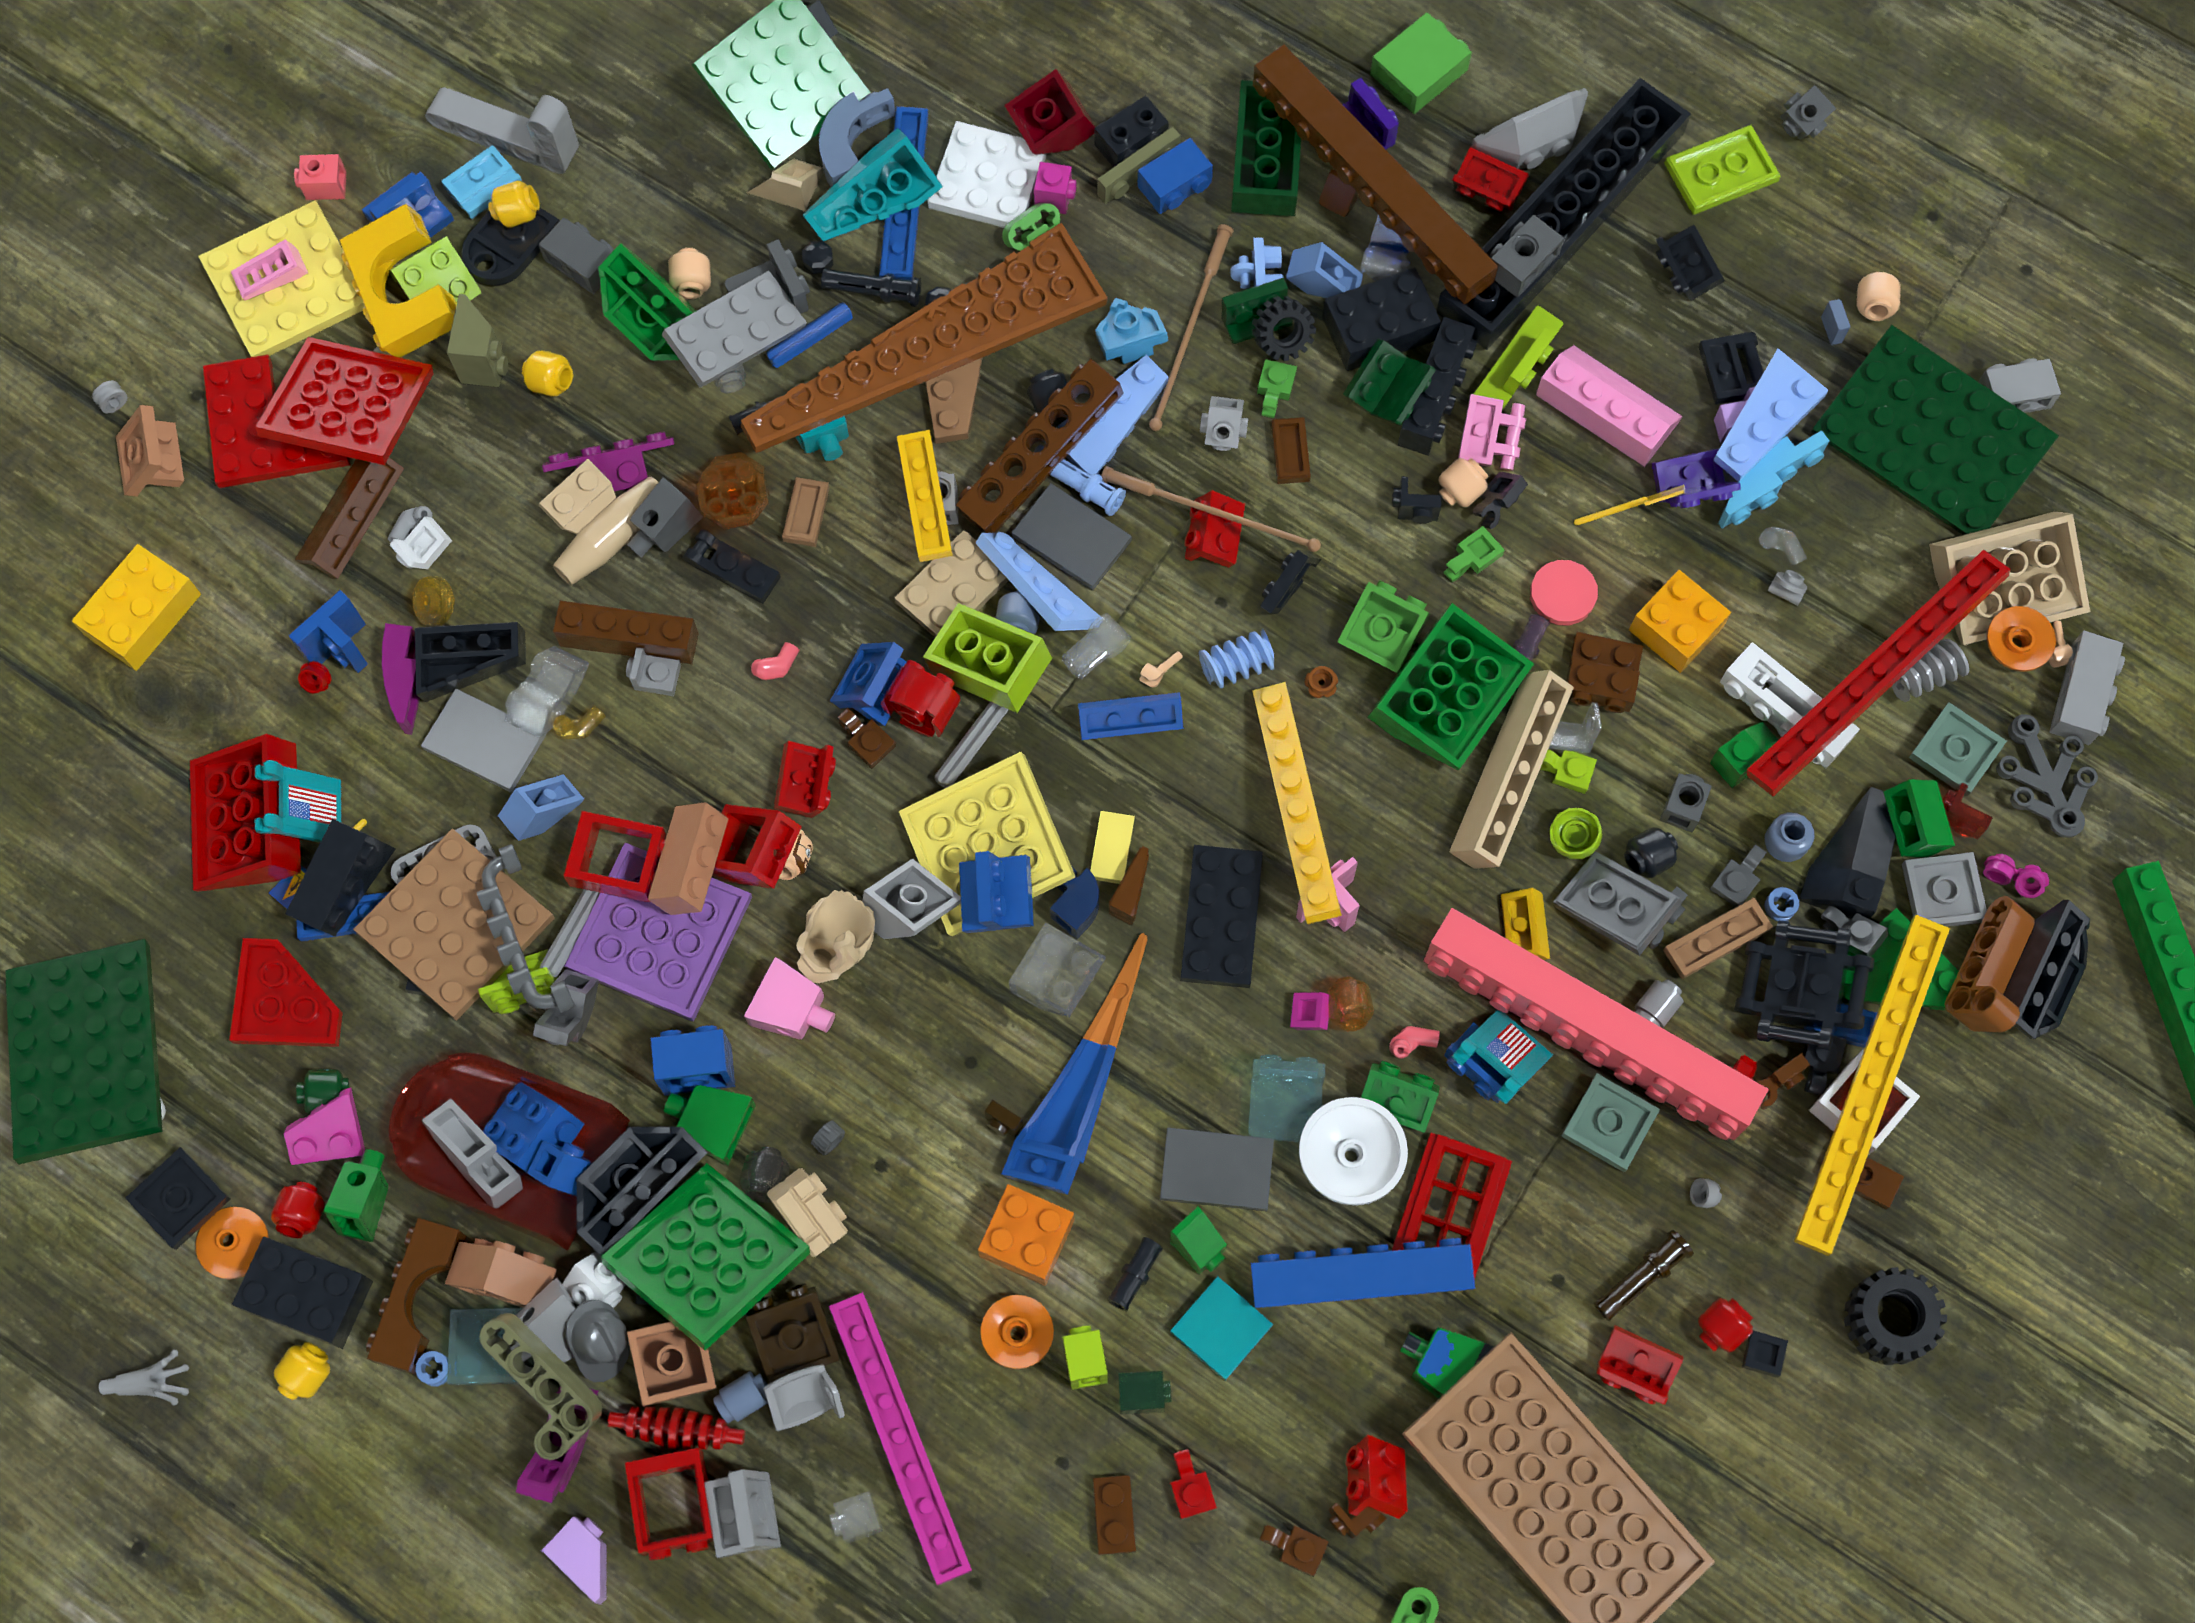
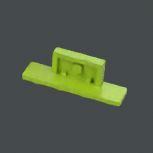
M1536 306L1473 395L1504 400L1503 410L1519 386L1526 389L1534 378L1536 372L1532 368L1538 361L1543 365L1554 348L1549 344L1563 326V322L1542 307Z

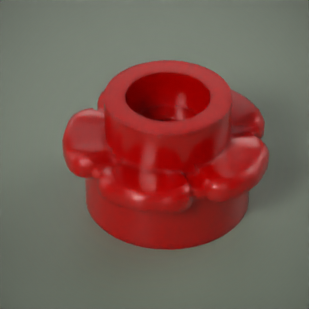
M311 661L309 664L304 663L301 666L298 682L305 691L315 694L328 689V684L331 683L332 677L326 666L316 661Z

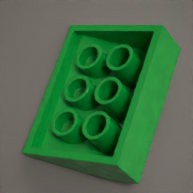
M1451 603L1435 622L1367 718L1394 738L1459 770L1534 663Z

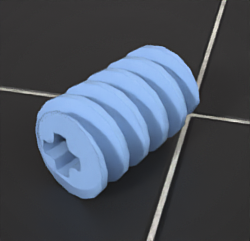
M1263 629L1261 630V637L1255 631L1249 633L1248 641L1243 636L1237 637L1236 646L1230 640L1224 642L1223 650L1218 645L1212 646L1211 656L1206 650L1199 651L1201 666L1209 684L1215 681L1220 689L1224 688V677L1226 676L1232 684L1237 683V672H1240L1245 679H1249V668L1251 667L1258 675L1262 674V663H1265L1270 670L1274 669L1273 649Z

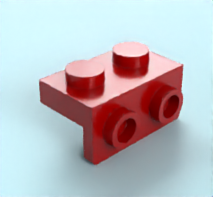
M1470 147L1457 175L1454 174L1452 182L1457 185V192L1473 199L1474 195L1477 194L1486 198L1485 205L1502 212L1504 207L1512 211L1529 174Z
M1213 490L1195 499L1196 502L1240 517L1244 515L1245 503ZM1191 507L1190 529L1185 538V559L1193 561L1203 557L1228 568L1235 565L1242 524Z
M787 741L784 744L774 809L813 818L828 807L831 798V791L827 789L828 781L836 765V758L832 757L834 746L825 745L819 749L792 741Z
M1615 1325L1598 1360L1596 1373L1601 1376V1380L1611 1387L1620 1389L1624 1386L1634 1391L1635 1396L1646 1403L1654 1405L1658 1402L1665 1405L1668 1400V1392L1683 1362V1356Z
M1371 1435L1365 1436L1356 1446L1350 1448L1346 1456V1466L1348 1467L1346 1495L1349 1503V1514L1357 1516L1368 1506L1399 1519L1408 1512L1405 1449Z

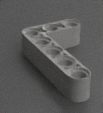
M440 88L425 114L427 121L438 129L488 148L494 145L501 153L558 174L565 173L579 147L568 109L561 101L548 95H543L540 98L530 118H526L457 91Z

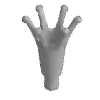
M173 1350L165 1359L148 1368L117 1375L114 1379L101 1380L99 1391L102 1395L114 1393L119 1396L149 1395L165 1399L174 1406L178 1404V1399L163 1392H176L186 1396L189 1394V1390L187 1388L165 1384V1379L171 1375L188 1371L189 1366L183 1364L181 1367L163 1370L162 1368L178 1355V1351Z

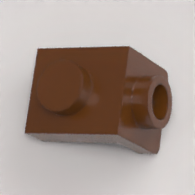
M1338 1503L1329 1508V1512L1333 1515L1329 1519L1330 1523L1343 1537L1349 1534L1352 1539L1365 1528L1371 1534L1387 1519L1381 1511L1368 1506L1352 1520Z

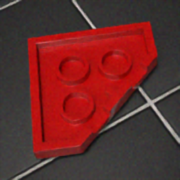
M243 938L229 1041L233 1044L339 1047L343 1012L278 939Z

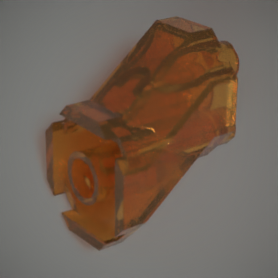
M742 452L715 456L699 476L698 483L696 484L701 514L725 530L752 525L769 503V489L764 466Z

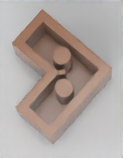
M475 1238L474 1244L459 1242L445 1284L474 1295L496 1298L524 1308L553 1281L556 1269L544 1265L545 1258L529 1252H524L523 1256L514 1253L515 1246L500 1241L492 1243Z

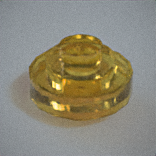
M427 576L417 582L412 598L416 618L427 626L444 625L449 620L455 605V598L450 584L444 578Z

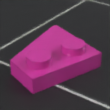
M351 1088L344 1089L331 1102L326 1105L321 1104L313 1109L309 1116L299 1118L286 1127L284 1137L291 1165L363 1155L365 1146Z

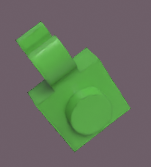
M1265 359L1257 394L1265 395L1262 416L1274 418L1279 399L1289 401L1297 366Z
M1482 526L1457 545L1456 551L1460 555L1446 564L1448 568L1443 573L1451 582L1460 578L1470 567L1478 574L1502 557L1505 550Z

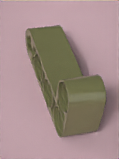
M500 1314L482 1327L480 1342L484 1349L552 1416L534 1438L536 1452L544 1459L553 1460L559 1458L600 1418L602 1414L601 1401L514 1314ZM500 1328L505 1330L503 1339L498 1336ZM517 1341L520 1345L515 1349L511 1350L510 1347L515 1345V1342ZM523 1351L528 1352L534 1358L533 1368L528 1367L522 1361ZM549 1378L559 1382L561 1386L560 1394L550 1390L548 1386ZM575 1405H581L586 1409L588 1414L587 1420H582L576 1416L574 1411ZM550 1431L560 1435L562 1446H556L551 1442L549 1438Z

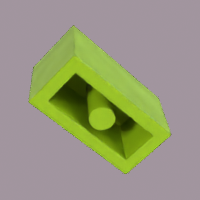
M1091 1326L1070 1329V1335L1063 1336V1344L1071 1390L1107 1384L1108 1374L1100 1330L1092 1331Z

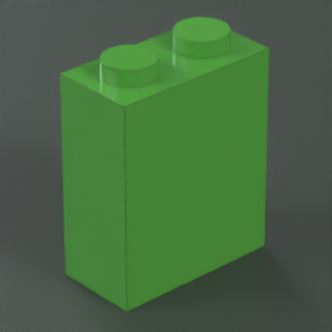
M1427 12L1373 56L1370 74L1415 114L1468 70L1472 52L1464 41L1455 38L1447 30L1442 21L1434 19Z

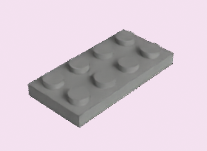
M767 271L664 329L662 336L701 388L804 328L807 322L770 271Z

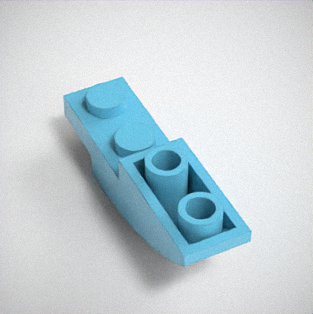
M1823 431L1818 432L1796 446L1793 445L1787 436L1783 438L1739 481L1741 490L1732 492L1733 497L1729 498L1718 522L1719 526L1724 528L1731 523L1738 525L1745 521L1751 515V511L1756 508L1766 509L1778 499L1777 494L1783 483L1791 479L1798 472L1797 469L1804 465L1811 467L1824 457L1823 452L1829 443V439Z

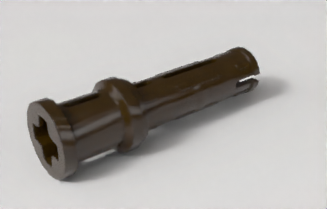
M1670 1230L1665 1241L1653 1251L1648 1249L1644 1253V1260L1633 1271L1628 1273L1611 1290L1594 1302L1595 1308L1607 1321H1611L1626 1305L1630 1304L1658 1278L1669 1277L1671 1275L1670 1270L1685 1257L1691 1258L1694 1255L1690 1245L1679 1233Z

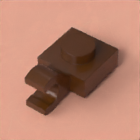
M848 708L838 716L840 720L838 722L839 725L852 736L847 742L848 747L871 769L896 747V742L872 719L864 726Z
M1802 1053L1766 1079L1757 1081V1083L1769 1089L1767 1100L1760 1105L1762 1110L1769 1108L1776 1101L1777 1090L1782 1086L1790 1090L1805 1079L1802 1072L1810 1066V1063Z
M1266 1525L1259 1538L1260 1541L1283 1551L1279 1562L1311 1577L1315 1576L1329 1542L1297 1526H1293L1290 1535H1287L1270 1525Z

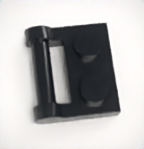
M1747 332L1700 341L1698 348L1715 405L1744 400L1748 389L1756 387L1764 371L1756 348L1758 345L1756 333ZM1737 349L1744 351L1753 382L1751 384L1746 382Z

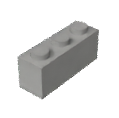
M2083 631L2072 644L2073 654L2065 670L2049 733L2064 738L2076 736L2086 745H2090L2098 736L2105 734L2110 719L2108 716H2105L2107 706L2112 705L2117 693V687L2113 686L2115 675L2118 676L2125 661V657L2121 656L2124 643L2087 631Z

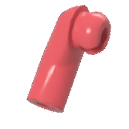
M785 642L777 657L755 660L752 663L751 671L754 676L759 677L761 680L782 678L788 673L800 650L795 645Z
M1407 1026L1392 1038L1389 1049L1396 1058L1403 1059L1419 1045L1437 1048L1440 1031Z

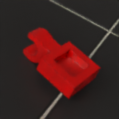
M1188 1449L1174 1453L1173 1457L1180 1480L1170 1482L1180 1518L1184 1519L1216 1509L1217 1506L1207 1473L1202 1472L1195 1475Z

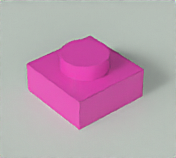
M1324 992L1294 993L1290 1027L1296 1030H1327L1331 995Z

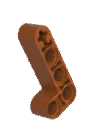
M2008 896L1999 897L1989 906L1945 1001L1947 1012L1971 1031L2005 1032L2011 1029L2019 1019V1008L2005 997L2003 993L2029 939L2035 921L2027 911Z

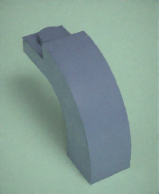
M888 88L880 92L871 93L860 102L854 92L841 99L826 116L820 131L819 149L823 171L830 187L858 162L851 149L857 136L864 130L896 115L894 98Z

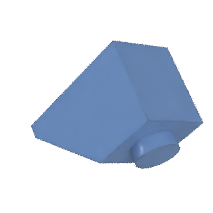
M1323 242L1293 250L1286 278L1306 294L1329 298L1360 287L1363 274Z
M563 774L516 788L498 817L516 839L520 841L544 833L579 806L584 798Z

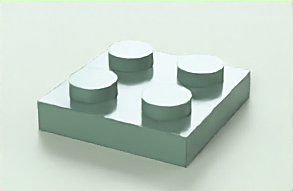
M1948 702L1909 758L1967 797L2007 741Z
M1596 1074L1561 1136L1625 1172L1660 1109L1603 1076Z

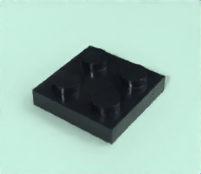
M181 1147L125 1197L174 1250H177L231 1200Z

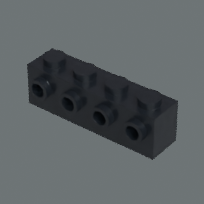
M1447 317L1443 318L1426 363L1435 368V372L1431 377L1432 380L1429 387L1420 394L1414 403L1411 415L1404 420L1398 446L1429 456L1433 443H1440L1446 427L1445 424L1441 423L1444 414L1451 415L1457 398L1452 395L1455 386L1461 388L1467 369L1463 368L1465 359H1472L1478 341L1472 340L1475 327Z

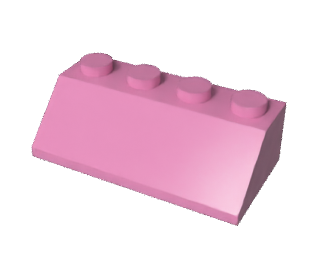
M1574 345L1560 353L1541 377L1536 396L1644 467L1682 419L1681 415Z

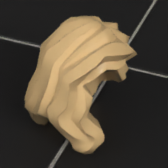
M834 890L828 897L820 898L808 910L805 931L800 935L796 945L798 952L801 954L797 966L804 976L813 983L835 980L843 972L859 962L865 956L866 951L870 949L874 939V911L870 907L865 906L861 900H857V897L848 891Z

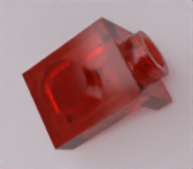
M1962 782L1954 791L1949 789L1942 801L1949 826L1953 827L1954 831L1963 837L1978 840L1988 829L1993 817L1961 802L1968 788V785Z

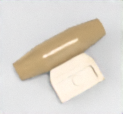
M589 459L581 464L539 503V507L562 530L577 534L554 563L553 568L566 583L573 585L610 560L639 531V528L630 521L631 516L659 482L649 476L616 498L611 482Z

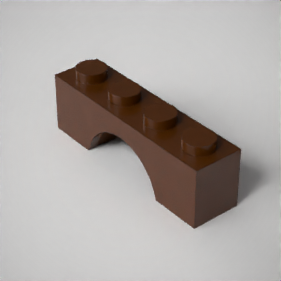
M420 1218L417 1219L415 1226L409 1228L405 1238L407 1250L403 1261H398L393 1270L392 1281L395 1283L390 1296H385L380 1306L379 1316L382 1318L377 1331L371 1333L367 1342L368 1360L417 1376L416 1363L425 1354L429 1340L419 1331L413 1318L414 1298L425 1281L438 1273L450 1270L459 1242H465L467 1236L463 1232Z

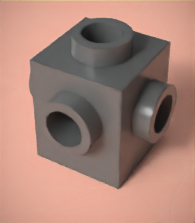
M1814 85L1803 96L1798 92L1783 105L1787 110L1780 116V119L1783 121L1782 126L1791 137L1795 138L1797 136L1801 141L1808 134L1812 138L1819 134L1827 126L1824 120L1836 108Z

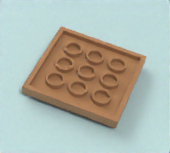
M452 828L353 930L457 1021L480 997L478 989L491 985L510 965L504 966L497 950V946L504 944L502 938L494 939L487 923V919L493 917L491 909L484 912L477 895L478 891L483 890L481 876L490 860ZM500 871L496 875V883L503 897L522 951H524L555 917L508 875Z

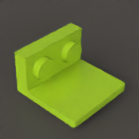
M447 236L389 270V274L395 282L398 281L409 300L438 284L454 296L456 304L459 294H465L469 300L481 294L480 288Z
M548 949L525 956V961L534 980L536 990L542 995L550 994L552 991L550 986L558 979L557 977L554 978L547 967L540 968L543 959L549 951ZM512 965L491 985L478 989L480 997L493 1013H511L520 1008L519 1005L527 1003L522 992L514 994L509 983L507 974L514 972Z

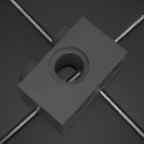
M1535 215L1525 224L1520 222L1511 232L1510 239L1504 245L1498 244L1489 255L1498 265L1495 281L1518 298L1559 256L1564 238ZM1518 252H1524L1529 256H1521Z

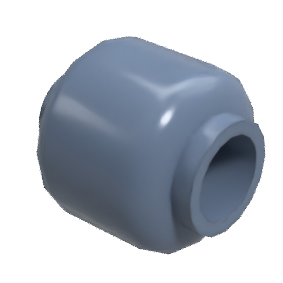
M1019 591L1005 594L999 599L995 618L1035 635L1039 625L1040 614Z
M1788 812L1779 815L1772 821L1765 833L1767 851L1775 859L1782 862L1799 860L1808 852L1814 841V829L1811 822L1805 816L1798 813Z

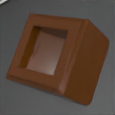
M1331 169L1322 190L1319 204L1346 217L1356 203L1358 193L1350 184H1344L1339 178L1337 171Z

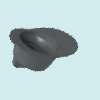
M590 1300L579 1305L571 1313L566 1326V1338L583 1376L593 1382H605L615 1377L623 1369L630 1349L626 1327L617 1312L610 1304L601 1300Z

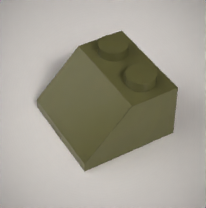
M459 294L447 355L461 383L500 387L502 375L505 376L508 370V357L504 356L502 352L501 341L497 340L493 328L465 294Z

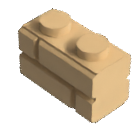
M801 1168L785 1178V1181L780 1182L769 1190L767 1196L795 1235L810 1246V1255L816 1257L827 1249L831 1243L836 1242L847 1233L848 1230L842 1223L847 1216L835 1200L830 1204L826 1201L822 1193L827 1188L814 1172L809 1176Z

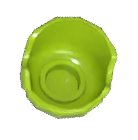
M1568 808L1557 814L1549 829L1550 841L1554 849L1568 859H1584L1592 855L1600 846L1602 828L1599 819L1595 814L1583 808Z

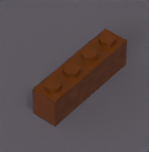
M561 600L553 629L560 647L633 657L636 648H643L646 655L679 660L680 663L693 664L699 635L693 618Z

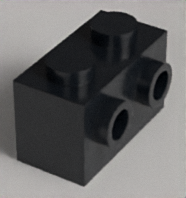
M1145 95L1095 128V146L1114 168L1169 129V121Z

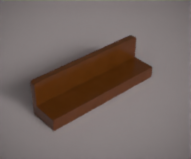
M390 457L385 465L355 459L295 560L300 564H312L330 578L338 579L404 468Z

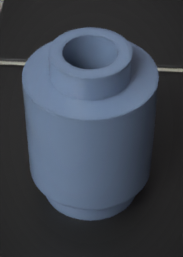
M749 1371L719 1390L720 1394L715 1396L713 1400L723 1419L727 1423L733 1420L738 1422L768 1404L763 1389L767 1386V1383L761 1374L754 1376Z

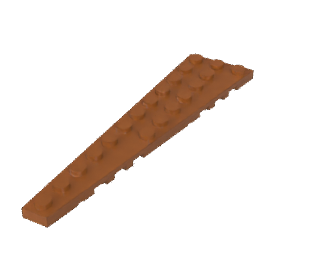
M1061 222L1032 240L1029 246L1020 252H1013L1006 256L999 265L992 269L988 267L980 272L973 281L968 284L959 285L946 296L936 299L876 336L869 345L858 352L854 350L845 356V360L832 368L829 366L824 368L811 381L806 384L800 383L789 390L784 396L777 397L741 420V428L755 453H758L1107 305L1108 298Z

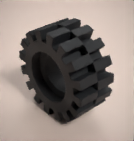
M1279 296L1274 297V304L1267 300L1263 303L1266 310L1262 311L1259 308L1256 311L1260 318H1253L1252 324L1256 328L1252 329V335L1256 337L1254 339L1255 342L1273 359L1279 360L1280 357L1283 361H1289V355L1296 359L1299 357L1297 351L1301 350L1305 353L1308 350L1304 346L1305 343L1312 344L1314 341L1310 333L1316 334V328L1312 325L1315 323V320L1310 315V312L1297 300H1292L1287 296H1284L1283 300ZM1285 317L1292 318L1294 321L1292 333L1285 339H1276L1273 335V329L1277 322Z

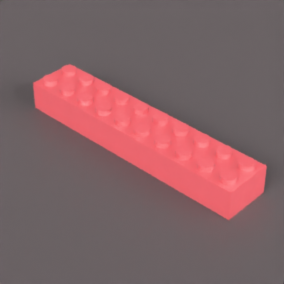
M1451 908L1430 943L1424 962L1429 964L1428 968L1433 973L1441 977L1448 975L1458 981V985L1464 991L1472 995L1479 993L1490 1000L1489 1003L1495 1009L1504 1013L1510 1011L1521 1018L1520 1021L1528 1028L1535 1031L1541 1029L1552 1035L1551 1039L1559 1046L1566 1049L1572 1047L1583 1053L1582 1057L1590 1064L1597 1067L1603 1065L1615 1072L1614 1076L1618 1080L1628 1085L1635 1083L1646 1090V1095L1659 1103L1666 1101L1678 1108L1677 1112L1682 1117L1694 1122L1699 1120L1709 1126L1708 1130L1713 1135L1721 1139L1728 1140L1730 1138L1734 1141L1750 1125L1769 1090L1454 908Z

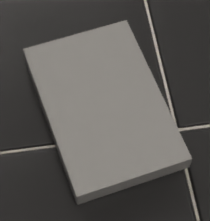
M455 689L421 747L423 750L512 793L546 734L544 731Z

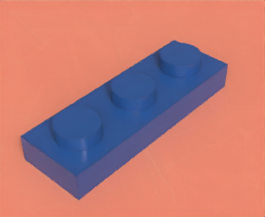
M1180 692L1078 703L1082 740L1183 729Z

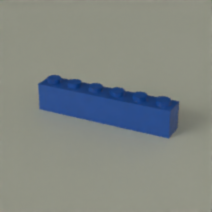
M1461 1238L1439 1240L1440 1247L1425 1248V1241L1403 1243V1250L1389 1251L1388 1244L1366 1246L1367 1253L1352 1254V1248L1330 1249L1331 1256L1317 1258L1316 1251L1295 1252L1294 1260L1280 1261L1279 1254L1257 1256L1258 1263H1251L1255 1308L1475 1289L1471 1245H1462Z

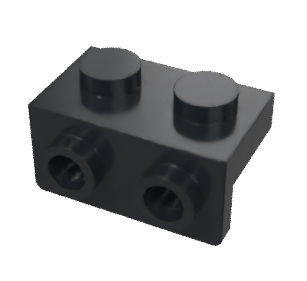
M1694 224L1666 241L1662 236L1656 239L1660 247L1656 251V255L1664 268L1671 267L1674 276L1670 278V281L1679 295L1685 293L1689 300L1692 301L1725 282L1723 275Z

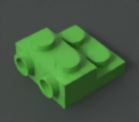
M1381 580L1378 581L1377 585L1368 582L1337 642L1399 673L1413 644L1416 643L1430 616V613L1424 610L1427 604L1410 595L1406 601L1394 595L1397 589Z

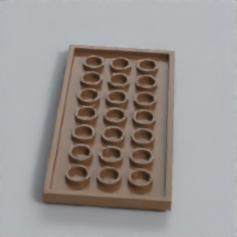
M1512 1333L1507 1334L1402 1433L1568 1623H1653L1715 1562Z

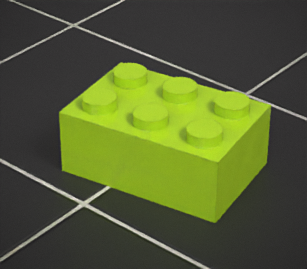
M960 603L956 605L923 656L934 676L937 673H942L955 682L954 686L1018 713L1052 660L1043 638Z

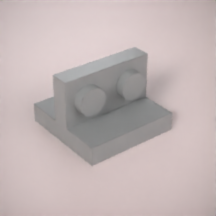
M738 1470L728 1473L729 1477L705 1482L716 1558L729 1557L754 1550H771L781 1547L768 1472Z

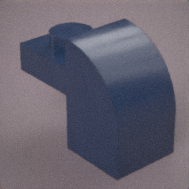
M1072 867L1073 872H1074L1075 877H1076L1077 872H1076V870ZM1088 868L1078 878L1076 877L1057 886L1063 894L1050 907L1051 919L1076 940L1094 922L1099 910L1098 884Z

